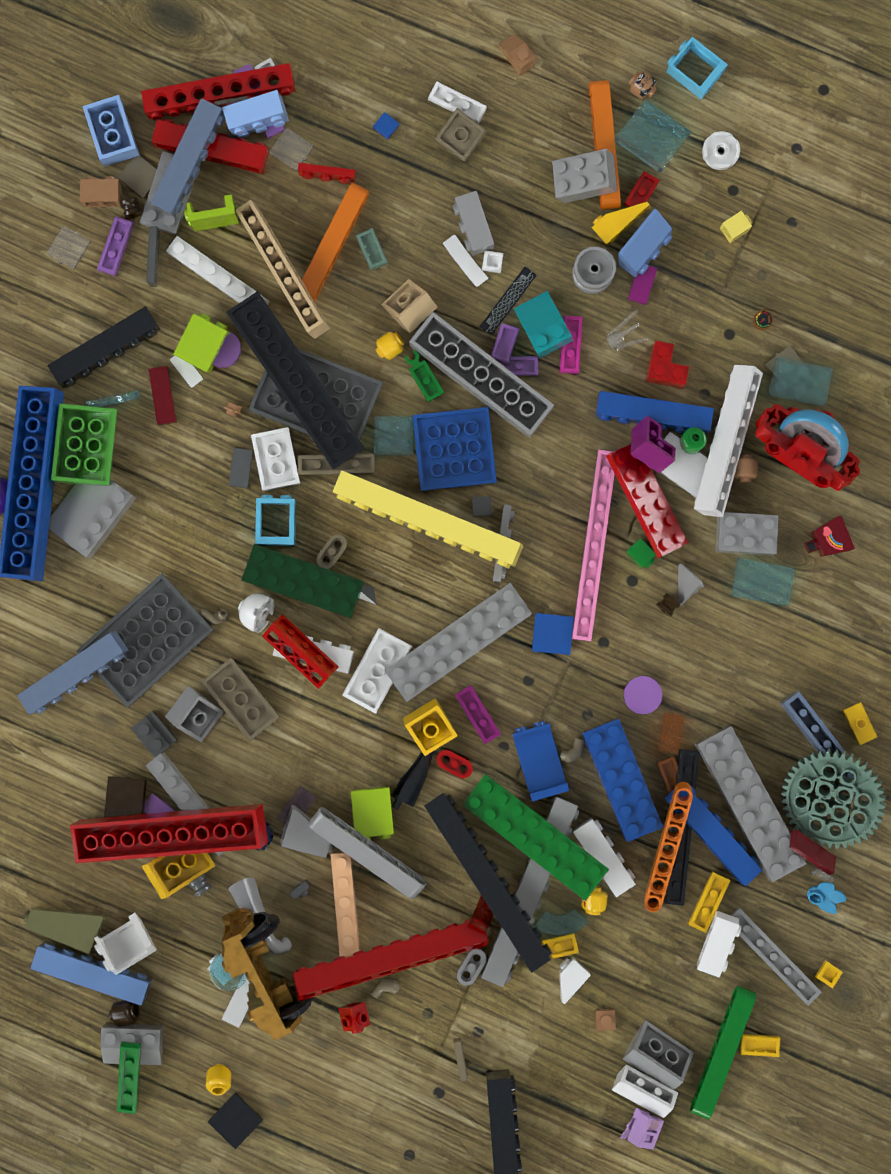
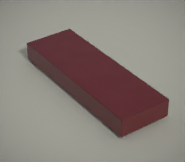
M168 366L148 369L157 425L177 423Z
M797 829L791 831L789 848L828 875L834 874L836 856Z

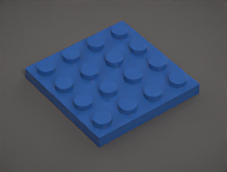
M488 407L412 415L421 492L497 483Z

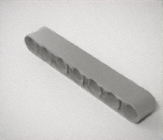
M320 807L309 820L308 826L315 833L408 898L415 899L427 885L422 876L327 809Z

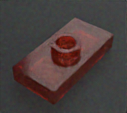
M482 895L479 897L469 924L487 932L494 914Z

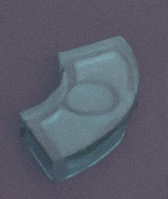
M139 390L109 395L86 401V405L103 407L137 399L140 397Z
M573 908L568 913L562 915L545 911L534 926L547 934L565 935L580 930L589 921Z

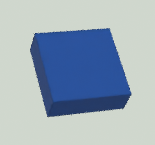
M385 112L373 125V129L387 140L399 127V123Z

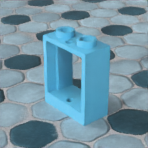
M691 37L688 42L685 40L678 50L680 52L678 55H673L669 59L666 73L702 100L725 72L728 64L694 37ZM690 50L714 68L701 86L676 68Z
M261 495V498H256V545H296V500L292 499V496L281 495L279 499L273 498L272 495ZM262 504L290 505L289 537H262Z

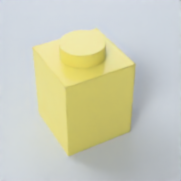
M740 211L723 222L720 229L729 243H732L751 229L752 222L747 214L744 215Z

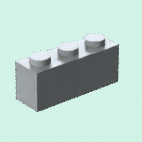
M477 191L455 197V204L452 207L455 216L459 215L461 221L458 223L460 231L466 235L467 240H464L467 251L471 250L472 256L494 249V241Z

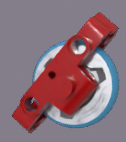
M775 404L771 408L765 409L756 420L757 430L755 435L766 443V452L817 487L824 489L830 486L836 491H841L844 487L849 486L860 474L858 467L860 461L857 456L848 451L850 447L847 434L831 412L820 411L817 408L814 410H799L795 407L785 409L781 405ZM776 423L780 425L779 431L773 429ZM839 465L842 466L839 472L834 469Z

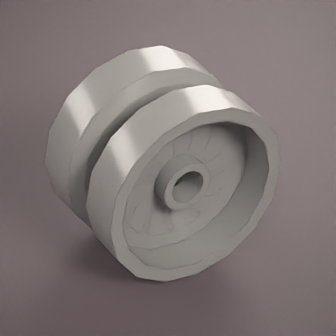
M601 247L584 249L575 260L572 269L573 281L581 291L588 294H598L605 291L611 284L616 272V262L612 254Z

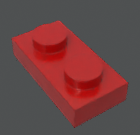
M643 171L624 205L631 207L648 202L660 180Z

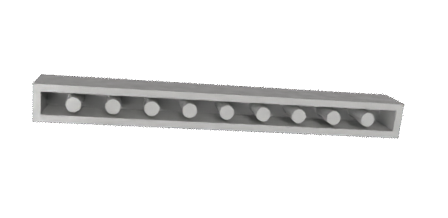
M555 796L546 820L569 837L572 828H570L572 820L576 821L579 814L578 806ZM529 858L515 894L520 900L518 905L522 911H527L531 917L529 922L533 925L535 918L532 916L534 911H538L541 906L542 900H540L542 892L546 893L550 882L547 880L550 873ZM502 926L481 973L482 979L501 987L505 983H509L512 972H510L512 964L516 965L520 956Z

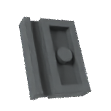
M151 711L131 728L154 758L178 740L154 711Z

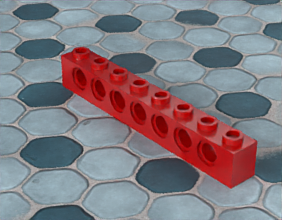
M286 63L143 90L141 95L144 113L148 119L159 120L163 116L176 117L185 112L194 113L200 102V99H196L199 94H205L202 99L216 106H228L275 90L280 95L287 96L292 92H296L291 65ZM273 80H279L277 85H270ZM254 84H260L259 88L252 89ZM236 87H242L239 92H233ZM217 91H223V93L220 96H215V93ZM186 97L183 103H178L180 98ZM162 101H168L165 106H160Z

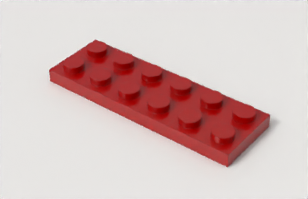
M631 444L606 455L657 558L688 544L689 542L651 468L633 457L631 454Z

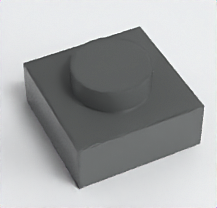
M306 879L289 894L293 899L297 897L301 899L309 893L308 888L311 884Z

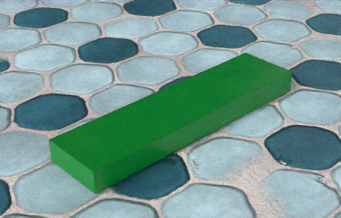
M122 1041L120 1044L117 1112L136 1114L141 1057L140 1043Z

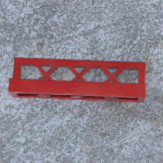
M283 614L270 625L262 636L318 689L339 668ZM273 631L279 640H275L270 633ZM285 645L289 646L292 649L293 653H289L286 650ZM300 659H303L307 666H303L300 663ZM314 672H317L322 677L321 681L314 676Z

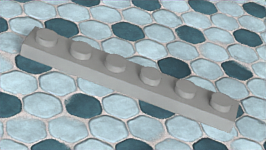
M739 907L731 914V916L739 918V925L741 926L739 936L809 1006L822 992Z

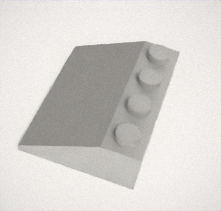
M110 479V486L75 484L50 517L49 529L83 556L91 559L136 500V497L112 479Z

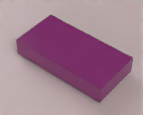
M649 266L643 275L639 273L634 278L628 300L646 305L656 275V267Z

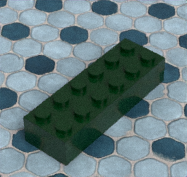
M256 544L253 545L241 579L243 582L351 619L364 586L363 581Z

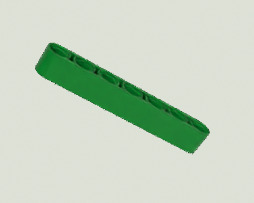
M736 986L693 1097L690 1113L708 1120L711 1118L756 1000L755 992L740 986Z

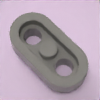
M478 948L469 951L457 971V979L462 985L467 986L474 983L484 967L486 954L482 949ZM476 954L480 956L478 961L473 959V956ZM465 971L470 972V976L467 978L463 976Z

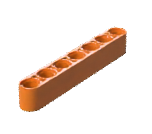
M609 80L589 82V95L595 151L607 149L614 154L617 192L599 196L601 210L618 209L621 207L610 84Z
M353 182L350 184L302 278L314 302L370 193L369 190Z
M680 782L674 788L646 887L644 903L646 909L650 912H656L662 907L692 803V788L686 782ZM687 791L688 795L680 796L679 792ZM675 809L683 810L681 814H675L673 811ZM670 827L678 828L676 832H671L668 829ZM665 845L673 846L670 850H666L663 847ZM662 862L668 864L666 867L659 866V864ZM656 880H660L663 883L660 885H656L653 882ZM650 898H656L657 901H656V902H650L649 899H650Z

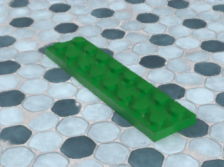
M487 774L482 777L463 803L465 808L585 901H587L610 870Z

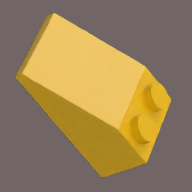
M208 853L155 857L142 865L143 870L161 899L168 898L215 867Z

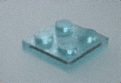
M375 416L374 454L413 456V417Z

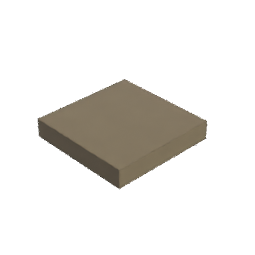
M456 108L435 140L466 162L488 131Z

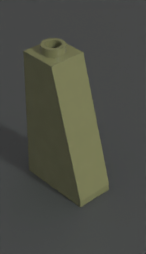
M35 907L26 913L24 928L90 954L96 944L94 938L99 937L107 914Z

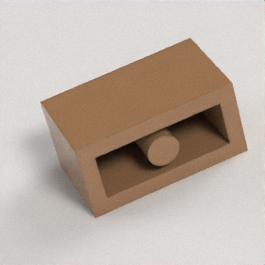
M107 176L105 179H97L96 177L80 179V202L84 207H120L122 184L119 179L112 176Z

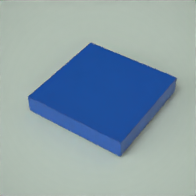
M535 613L532 651L570 655L574 617Z

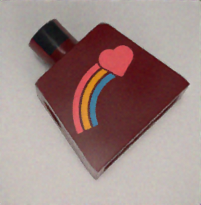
M841 515L811 532L813 540L804 543L808 553L818 550L820 557L855 549Z

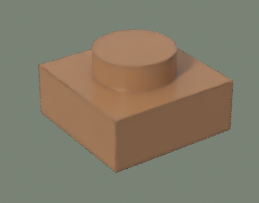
M615 1009L595 1010L596 1031L616 1030Z

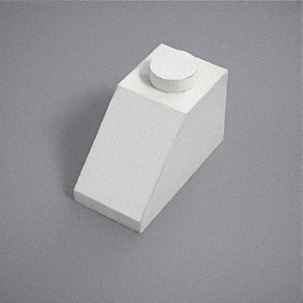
M574 957L566 958L559 966L561 968L559 970L560 998L564 1004L591 976L589 971Z

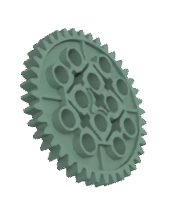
M830 749L827 750L826 754L820 750L818 756L815 752H812L811 758L805 755L804 760L799 759L798 765L794 764L793 770L790 769L788 772L789 776L785 777L784 781L787 783L783 784L782 788L785 790L781 793L784 796L781 802L785 803L783 810L788 811L785 816L792 817L789 824H796L794 830L801 829L800 832L807 834L808 838L812 837L814 842L820 841L821 847L825 843H827L828 848L835 844L836 849H839L840 844L847 848L848 843L853 847L855 840L861 844L862 838L868 839V833L873 835L874 829L879 827L878 823L882 822L883 818L881 816H884L885 813L883 808L886 807V803L882 802L886 799V796L882 795L885 789L880 787L882 781H876L878 774H871L874 768L867 769L868 762L861 764V757L854 760L853 753L849 757L846 756V751L839 755L838 749L835 750L834 754L831 753ZM825 767H832L835 772L829 773ZM845 772H851L854 777L848 778ZM836 778L840 779L839 784H836ZM802 780H809L811 785H805ZM816 785V797H814L812 802V791L814 790V787ZM821 785H828L830 790H824ZM846 790L850 795L844 796L840 791ZM855 792H856V796H855V800H854L855 806L853 807L852 812H851V816L849 817L850 810H851V802H852L853 797H854V794H855ZM860 796H867L869 801H863ZM798 797L805 798L807 802H800L798 800ZM817 803H824L826 808H820ZM836 808L844 809L845 813H839ZM861 813L865 818L859 819L855 814ZM827 814L831 815V820L827 819ZM813 820L820 821L822 825H815ZM832 826H839L841 831H835Z

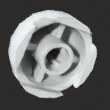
M252 594L245 600H242L238 607L241 623L247 629L260 633L269 623V621H265L268 614L272 615L274 612V600L264 594Z

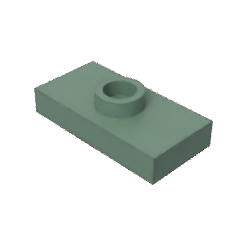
M373 228L355 235L370 271L388 264Z

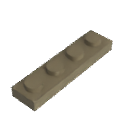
M357 454L334 471L323 455H298V475H339L341 470L349 474H375V454Z

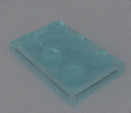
M777 357L768 395L826 406L833 368Z

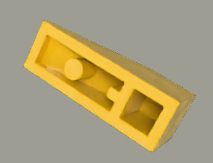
M648 202L605 214L604 216L600 215L593 221L594 226L591 228L609 246L651 206Z

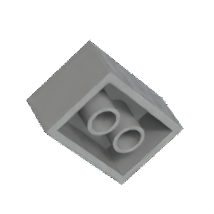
M607 149L552 161L556 199L563 203L617 192L614 154Z
M724 512L723 517H717L715 552L769 556L777 554L778 515Z

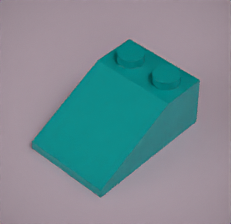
M548 291L514 308L539 359L573 341Z

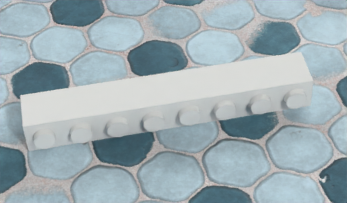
M734 365L733 371L730 374V382L725 392V400L720 410L714 439L710 446L708 460L705 463V471L700 481L697 498L695 499L694 509L703 515L723 517L763 375L755 366Z

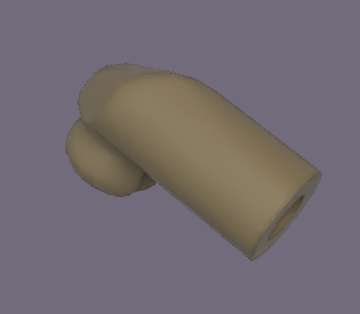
M204 608L200 613L212 625H218L228 620V612L225 609L211 613Z
M575 738L573 748L569 751H562L561 759L570 763L579 758L585 740Z
M383 979L370 993L378 999L383 992L397 993L400 986L393 979Z

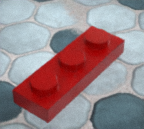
M298 163L299 176H302L304 179H313L314 177L320 178V180L325 182L337 180L342 184L355 183L356 180L354 169Z

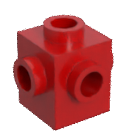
M352 1002L338 1008L343 1031H352V1034L364 1031L363 1028L370 1025L365 1002Z

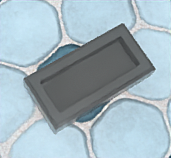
M233 449L229 486L248 489L253 450Z

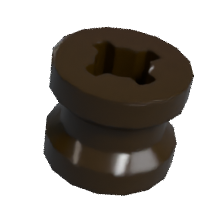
M128 198L120 202V207L124 210V219H134L142 215V210L138 207V198Z
M665 593L663 600L658 602L656 606L667 616L671 617L673 611L679 608L680 604L672 596Z

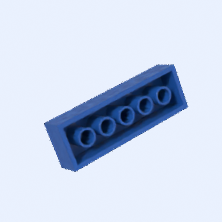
M616 718L581 732L625 841L629 842L663 828L620 720Z

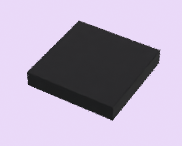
M235 1092L208 1120V1123L236 1149L263 1121V1118Z

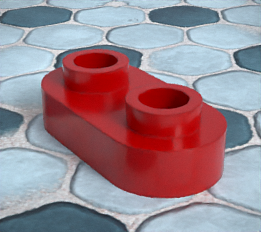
M442 750L437 755L438 766L462 779L468 778L472 774L473 766L471 762L450 750ZM444 756H449L450 761L448 763L443 762ZM461 765H465L467 767V770L465 772H461L459 770Z

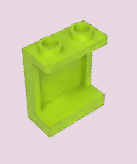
M232 194L224 196L226 207L195 212L191 203H186L187 209H184V214L189 226H192L194 231H201L239 224L238 214L235 211L237 207Z
M201 312L199 315L193 313L173 355L207 373H211L214 368L212 364L226 336L230 335L231 332L226 330L228 326L218 321L215 324L209 321L211 317Z
M390 786L351 790L354 829L369 840H371L372 836H379V839L391 838L390 835L394 834Z

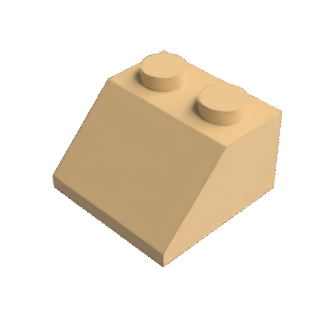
M409 279L381 304L399 325L409 333L415 330L420 323L438 308L428 293Z

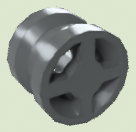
M205 874L188 884L194 890L195 897L212 888V885L207 883Z

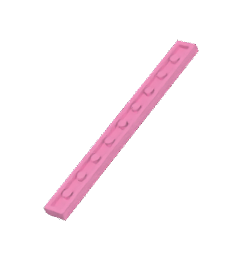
M598 450L572 632V639L591 642L615 474L606 455L612 451Z

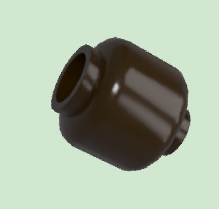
M126 1000L114 1002L109 1011L110 1020L118 1027L134 1024L140 1015L138 1004Z

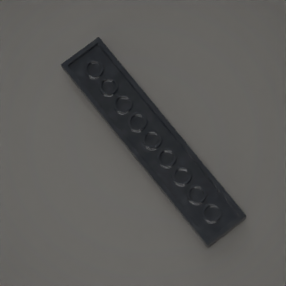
M258 291L228 310L226 313L333 471L365 450V447Z

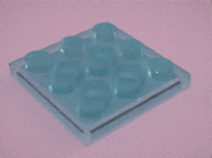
M645 99L618 133L614 141L661 173L689 137L691 131Z

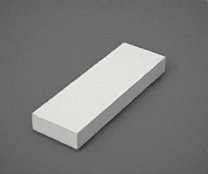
M437 81L428 97L429 101L453 113L458 108L478 124L487 109L486 105Z
M245 973L222 1017V1020L238 1028L249 1009L247 1005L249 1001L247 997L249 981Z

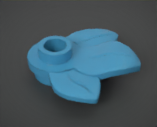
M822 882L818 886H812L807 892L808 900L812 904L818 905L821 910L832 914L837 913L836 903L847 900L846 896L841 891L836 890L835 885L830 882Z

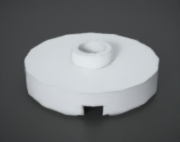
M714 132L703 144V159L713 169H728L739 158L740 144L728 132ZM721 149L724 153L719 154L717 150Z

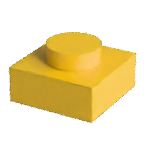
M825 960L815 977L833 989L843 972Z

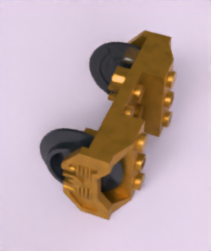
M239 908L223 915L224 935L222 937V949L224 952L222 957L224 961H222L224 971L226 973L229 972L232 978L245 973L249 981V992H247L249 999L247 1002L249 1011L247 1013L251 1022L255 1021L257 1027L271 1035L273 1040L292 1033L302 1021L301 1015L310 1007L314 997L299 1001L295 985L290 987L285 978L274 983L260 956L269 951L265 939L278 928L280 924L279 917L266 912L253 913L251 909Z

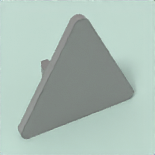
M680 563L678 565V603L682 606L694 593H698V589L703 588L704 585L701 579L684 564Z

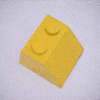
M436 698L403 718L405 727L424 756L458 736Z

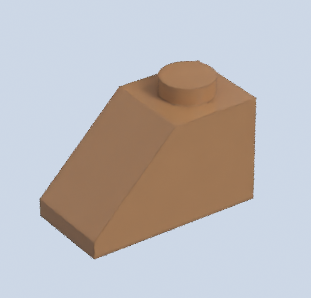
M514 34L498 45L519 76L535 66L536 56L528 45Z

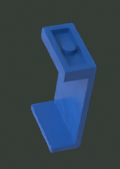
M545 721L534 723V727L529 729L526 726L516 728V732L512 733L531 801L569 791L550 729V723L545 724Z

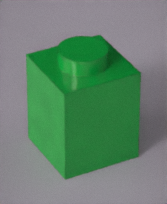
M641 538L625 552L640 569L644 566L649 568L655 562L653 559L656 556L655 552Z

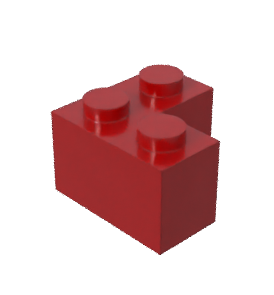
M655 340L652 345L645 382L683 389L686 386L689 366L671 363L674 344Z

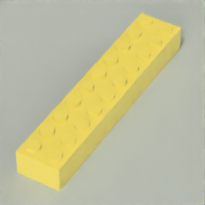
M342 470L333 489V493L337 494L336 498L343 502L351 504V501L355 502L354 505L366 511L369 508L373 509L372 513L386 518V515L390 516L389 520L403 526L405 522L408 524L407 527L417 532L424 530L427 536L437 540L439 537L444 538L443 542L454 547L459 544L462 550L474 554L475 551L479 552L481 558L488 561L496 559L498 560V565L508 569L510 566H516L523 549V545L517 541Z

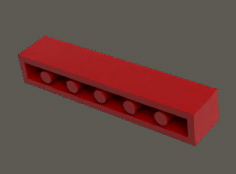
M163 119V121L157 120L151 140L152 144L156 148L175 152L188 124L177 125L168 119ZM218 133L213 144L210 143L207 149L208 155L205 160L264 175L269 151L262 143L255 142L253 144L243 138L237 137L233 139L224 133Z

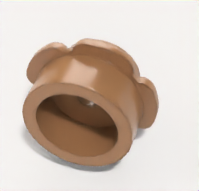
M227 402L226 407H224L227 410L226 414L237 417V414H242L240 413L241 406Z

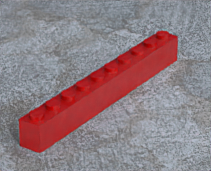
M471 918L460 925H457V923L450 924L446 929L440 931L439 929H433L426 935H413L409 937V940H395L390 943L391 945L385 947L378 945L368 952L363 950L353 953V956L347 958L340 956L330 963L320 962L313 968H299L296 970V973H293V982L298 999L302 1001L485 947L489 939L482 919L476 920Z

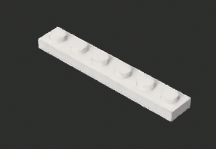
M176 236L166 250L169 255L238 303L256 292L178 236ZM262 296V298L268 305L270 301Z

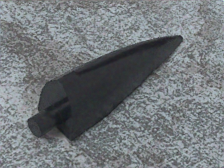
M421 751L409 770L401 777L391 795L396 798L391 807L399 810L402 802L414 807L426 780L434 751L426 756Z

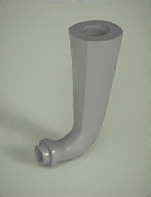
M255 878L243 879L228 888L239 908L251 909L253 913L265 912ZM272 933L265 939L268 944L267 948L272 954H284L291 950L292 944L287 937H282L278 940Z

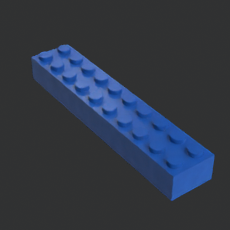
M19 386L0 546V577L43 582L54 481L51 480L58 410L59 404H63L64 392L56 388Z

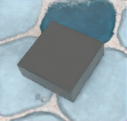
M491 496L472 497L473 517L492 516Z

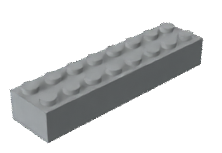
M434 312L430 314L409 341V346L529 439L554 407V404Z
M727 725L694 743L756 859L760 862V866L767 879L774 882L806 864L804 858L789 848L791 834L732 726Z

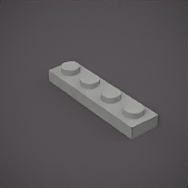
M511 505L503 506L499 533L510 539L512 530L508 529L509 522H513L514 511L511 510ZM495 560L492 582L500 583L501 578L505 579L506 568L498 565V560Z

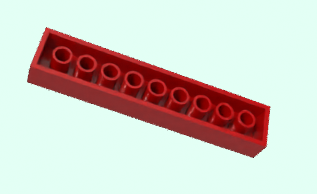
M263 804L82 819L70 825L76 864L261 849L268 843Z

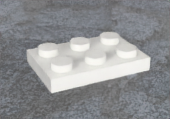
M289 427L251 435L262 491L300 484Z

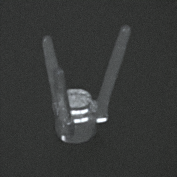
M637 309L627 316L616 328L608 332V336L605 339L612 350L617 349L619 351L625 347L649 340V337H644L622 343L625 341L623 336L639 327V323H636L623 332L618 331L638 313Z

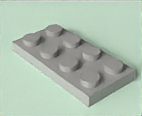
M162 151L140 224L148 227L157 226L161 231L177 235L190 193L187 196L185 195L182 201L183 207L175 216L151 204L174 156ZM193 178V180H192V182H191V184H190V185H192V187H193L195 178Z

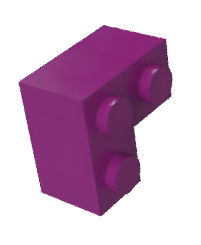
M646 416L632 428L631 454L649 468L661 473L675 461L676 448L661 438L662 425Z

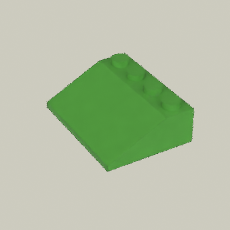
M59 404L52 481L66 484L110 486L117 409Z

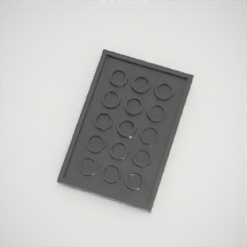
M297 348L360 440L383 382ZM264 370L248 411L309 435L266 370Z
M162 573L76 652L78 654L110 632L116 631L129 651L124 653L125 657L117 663L112 661L108 664L109 668L102 673L97 671L96 674L122 703L129 708L210 635L214 629Z

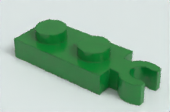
M414 350L415 359L409 360L406 355L405 361L407 364L412 365V368L408 370L429 403L443 395L444 391L426 361L419 362V354Z

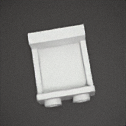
M136 913L128 916L129 922L106 936L94 938L97 943L94 945L95 949L105 959L103 961L105 968L108 972L112 971L115 975L157 950L141 918Z

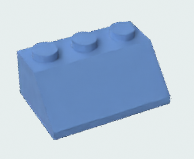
M654 209L619 252L618 265L634 277H637L639 273L643 275L649 266L647 264L651 259L655 260L661 251L659 249L663 245L666 246L672 239V228L658 210Z

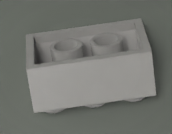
M645 1020L629 1043L623 1060L643 1074L675 1090L683 1083L694 1052Z
M106 1023L101 1028L100 1049L103 1063L119 1064L120 1044L123 1041L141 1044L140 1065H162L164 1025L131 1024L118 1027L113 1023Z

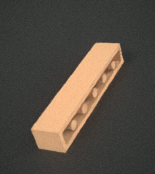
M343 851L331 853L339 956L347 958L353 956V953L360 951L353 863L350 856Z

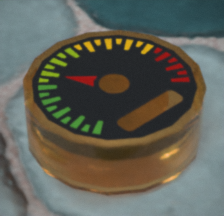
M766 310L757 312L753 318V324L759 330H766L773 323L771 313Z

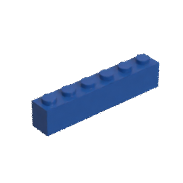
M600 391L595 417H599L601 421L614 419L618 420V423L629 424V422L638 424L646 416H649L662 425V430L673 428L675 432L684 433L691 427H697L708 434L711 431L714 408Z
M691 786L693 799L686 824L738 882L747 886L763 871L758 866L760 862L753 855L750 857L747 854V847L741 841L737 842L733 838L735 834L728 827L724 828L721 825V818L716 813H711L707 809L709 805L702 798L698 799L695 796L696 791ZM674 789L664 798L669 805ZM680 791L679 795L686 796L688 792ZM675 809L678 814L683 812L682 809Z

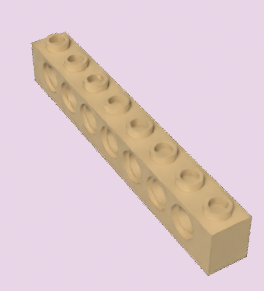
M249 200L235 210L307 333L315 339L330 329L329 325L259 207L252 200Z

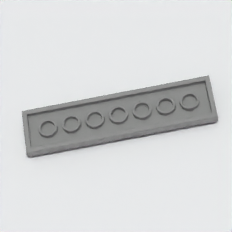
M508 583L384 671L404 700L408 702L529 617L532 613L512 584Z

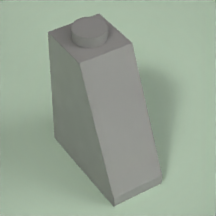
M291 805L280 839L281 847L326 858L327 853H331L333 844L315 833L308 826L310 818L295 805Z

